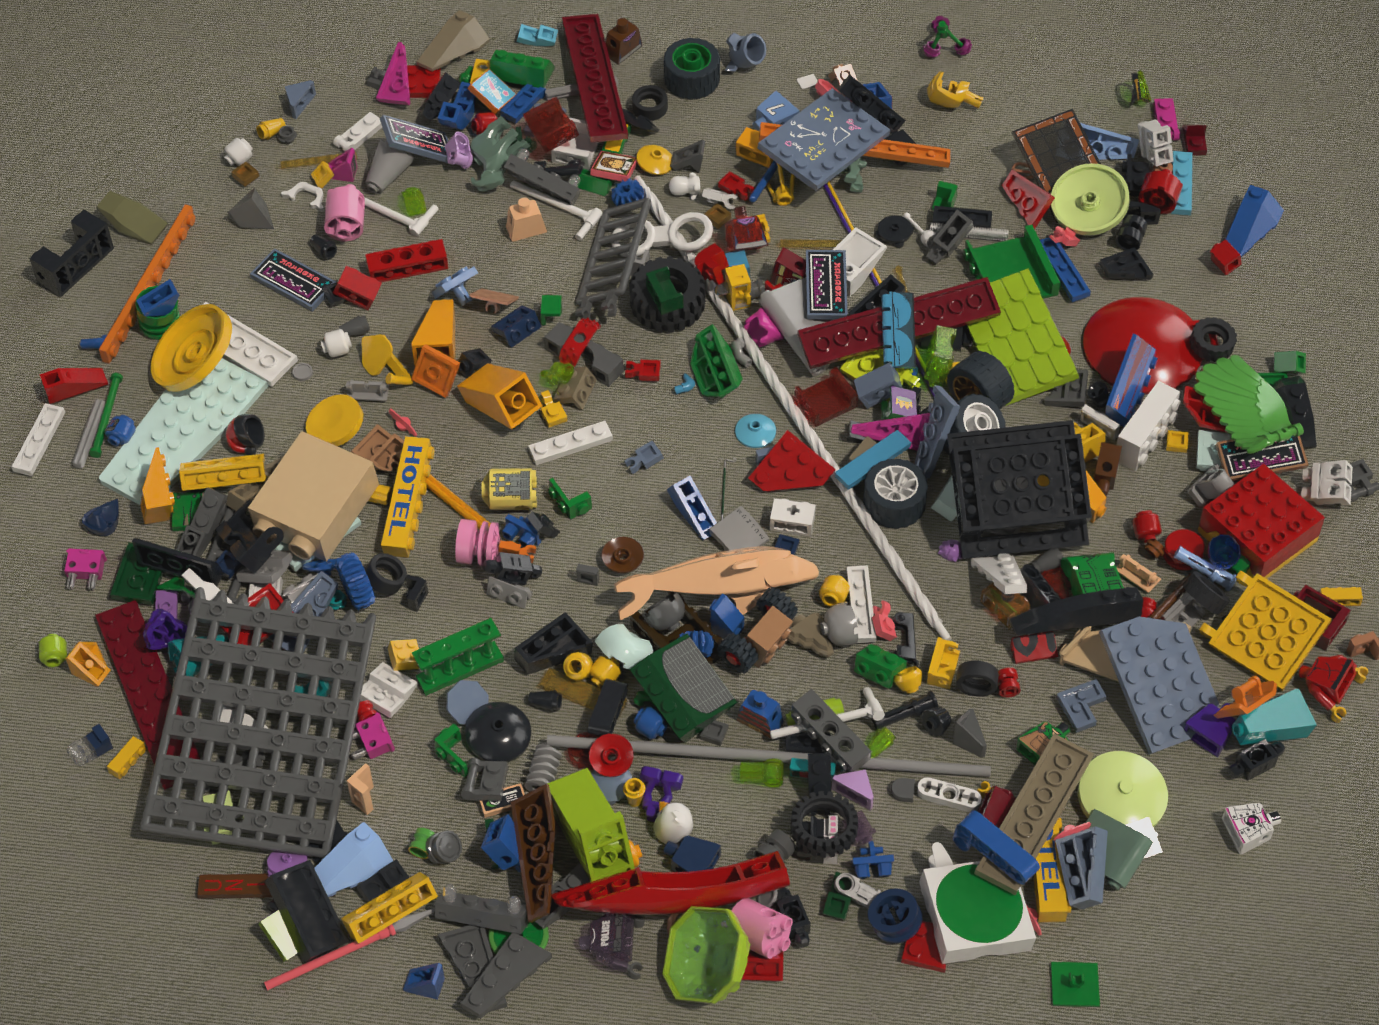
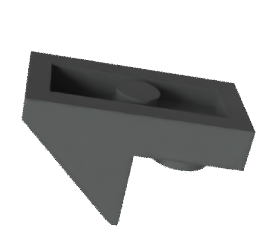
M700 140L674 151L671 167L676 171L691 165L700 173L705 141Z

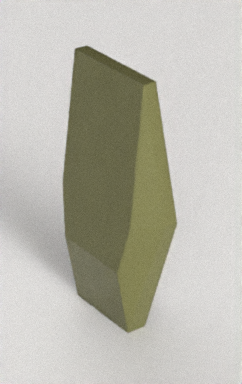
M109 191L97 205V210L119 233L150 245L155 242L168 225L165 220L141 202Z

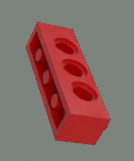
M442 239L365 254L369 277H373L381 283L448 269L447 255Z

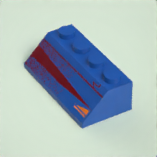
M1136 334L1132 335L1106 404V415L1122 427H1125L1135 414L1137 404H1142L1145 393H1142L1144 386L1148 387L1151 375H1149L1150 369H1155L1158 360L1155 357L1156 349Z

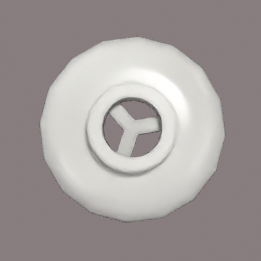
M235 138L224 148L226 153L224 158L229 164L233 165L235 163L237 166H240L252 157L251 150L253 148L244 138Z
M342 329L325 333L324 341L321 342L324 353L328 352L332 358L348 354L349 348L352 347L348 332L344 333Z

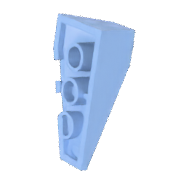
M1062 121L1060 125L1061 130H1059L1057 135L1055 156L1069 160L1070 157V159H1074L1072 161H1086L1077 142H1073L1075 138L1067 127L1066 121ZM1079 122L1084 132L1083 134H1085L1097 160L1127 159V154H1132L1131 158H1134L1139 139Z
M363 822L347 834L314 869L328 897L335 895L337 891L350 887V889L356 887L358 883L375 875L380 869L391 863L393 859L381 838Z

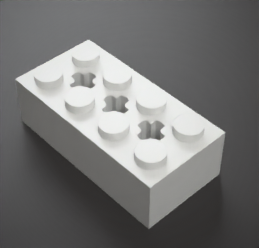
M1160 381L1155 384L1118 436L1117 445L1122 446L1119 464L1133 471H1136L1140 465L1143 466L1148 458L1147 454L1155 450L1158 444L1157 440L1165 436L1168 430L1167 426L1170 423L1173 424L1178 416L1176 410L1181 403L1178 400L1180 391Z

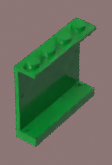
M1033 225L1025 226L1023 237L973 248L969 240H966L963 257L966 261L968 260L970 272L972 275H975L976 280L988 277L989 282H993L1029 269L1043 299L1059 295L1060 281Z

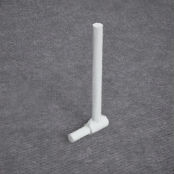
M514 180L510 184V187L583 218L584 225L575 235V238L579 241L595 226L603 214L598 208L587 212Z
M365 198L366 207L408 225L409 232L414 237H418L429 224V220L439 210L433 204L423 216L413 220Z
M866 687L863 689V694L867 700L865 708L836 715L843 722L865 716L876 721L882 720L885 716L879 701L874 697L871 688ZM795 724L771 730L770 735L772 739L804 732L806 728L802 724Z

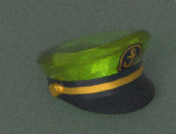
M1138 70L1136 73H1131L1133 85L1131 105L1133 106L1136 101L1150 103L1151 96L1144 72Z

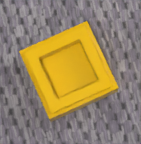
M322 161L311 173V176L316 185L323 188L334 176V173L328 163Z
M1168 430L1166 451L1187 453L1188 432Z

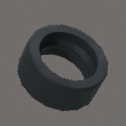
M645 85L639 87L632 96L633 112L637 117L642 115L650 121H654L663 117L668 110L667 94L659 86ZM649 98L657 99L661 102L655 107H644L639 104L642 100Z
M380 553L375 555L365 568L372 588L382 594L391 595L397 593L406 581V567L398 558L390 554ZM376 567L388 570L395 580H388L381 576Z
M971 660L964 662L957 669L956 686L961 692L970 696L984 697L991 695L998 687V669L984 661Z

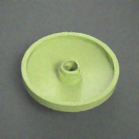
M1090 163L1071 168L1059 177L1051 192V195L1055 197L1051 204L1055 219L1062 227H1068L1079 235H1097L1111 230L1122 221L1128 211L1130 202L1129 189L1124 178L1116 170L1102 164Z
M1112 751L1097 756L1090 762L1078 783L1079 804L1087 818L1096 809L1125 825L1149 817L1154 828L1161 820L1168 803L1167 786L1159 770L1147 759L1131 752Z

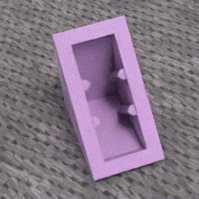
M866 769L839 774L833 777V791L868 810L872 809L873 793Z

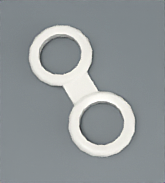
M698 212L682 214L671 225L653 226L646 220L644 229L648 232L647 239L638 246L636 256L644 254L645 250H649L652 245L653 247L672 245L680 251L688 252L698 250L711 239L713 233L712 222L706 215ZM698 221L705 226L703 235L696 241L686 243L676 238L677 230L686 222ZM637 222L617 227L612 234L636 227ZM619 241L611 243L612 248L621 246ZM629 252L621 253L619 255L627 257Z

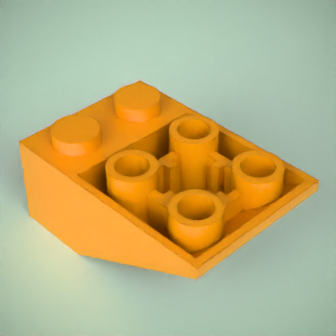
M159 447L155 448L142 489L140 506L144 524L170 520V514L173 512V505L175 504L173 492H169L168 487L170 485V477L164 470V466H166L165 456L160 454Z

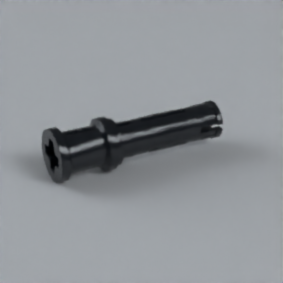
M928 691L927 695L917 699L913 697L909 700V703L885 712L882 720L876 721L872 718V722L878 731L910 716L919 717L924 710L936 708L939 705L934 693Z

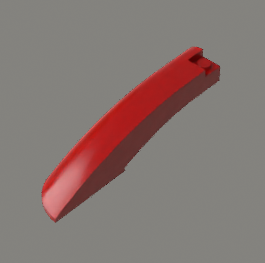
M775 851L737 864L691 872L640 871L638 867L552 894V900L560 906L600 913L626 915L684 913L691 906L715 908L735 903L745 898H752L790 886L787 868L779 852Z

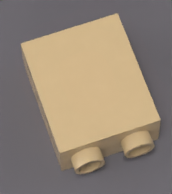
M301 431L248 507L254 524L253 533L259 538L269 527H278L284 533L282 542L288 544L289 550L294 555L304 560H309L311 556H315L327 562L379 485L373 462ZM272 534L266 543H270L276 537V534Z

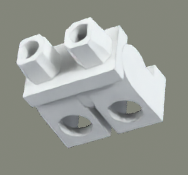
M1156 119L1138 123L1141 156L1143 158L1147 157V160L1155 166L1174 162L1172 145H1170L1172 143L1170 127L1168 125L1161 126Z
M1347 460L1324 462L1321 464L1313 463V467L1303 469V480L1305 482H1312V486L1303 487L1301 497L1306 501H1314L1317 505L1335 503L1351 505L1350 485H1352L1353 467Z

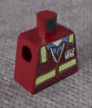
M783 247L775 261L769 281L773 285L781 283L785 286L805 278L806 260Z

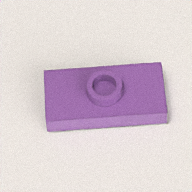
M156 591L155 610L164 609L170 612L174 618L178 619V591Z

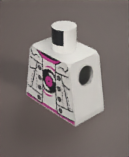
M1260 803L1227 807L1222 816V820L1240 855L1269 841L1274 831L1273 826L1281 823V818L1277 811L1266 814Z

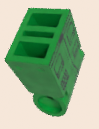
M1114 552L1063 557L1061 559V568L1065 578L1070 581L1073 596L1124 588L1115 566Z

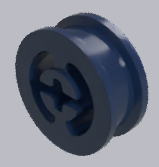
M895 888L881 892L872 900L868 909V918L876 935L888 943H901L909 940L919 931L922 924V912L916 899L910 892L903 889ZM893 907L901 922L899 924H896L894 917L890 911V909Z

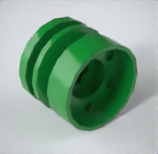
M152 286L144 289L137 296L136 300L158 286ZM178 300L170 313L161 316H144L137 301L135 302L139 329L145 336L151 339L160 340L171 324L180 317Z

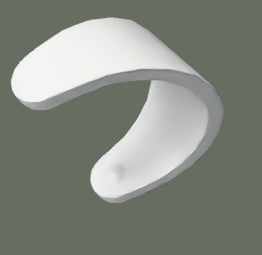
M935 842L932 845L933 855L928 859L930 868L953 865L943 845Z

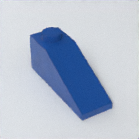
M691 476L669 487L667 491L677 509L702 541L712 536L710 528L717 524Z

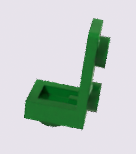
M553 478L549 479L548 493L550 497L557 500L559 509L563 514L566 513L570 520L579 515L586 514L592 509L591 496L587 491L568 500Z
M452 724L449 728L443 729L439 736L434 739L435 753L441 760L445 759L448 761L455 773H460L466 777L468 775L467 764L451 750L453 746L461 741L460 728Z

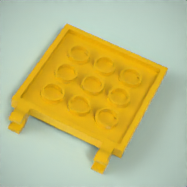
M1240 570L1236 576V581L1247 588L1218 630L1203 623L1199 629L1200 634L1211 639L1208 642L1209 646L1265 681H1274L1277 684V688L1283 691L1330 624L1331 618L1258 573L1252 578Z

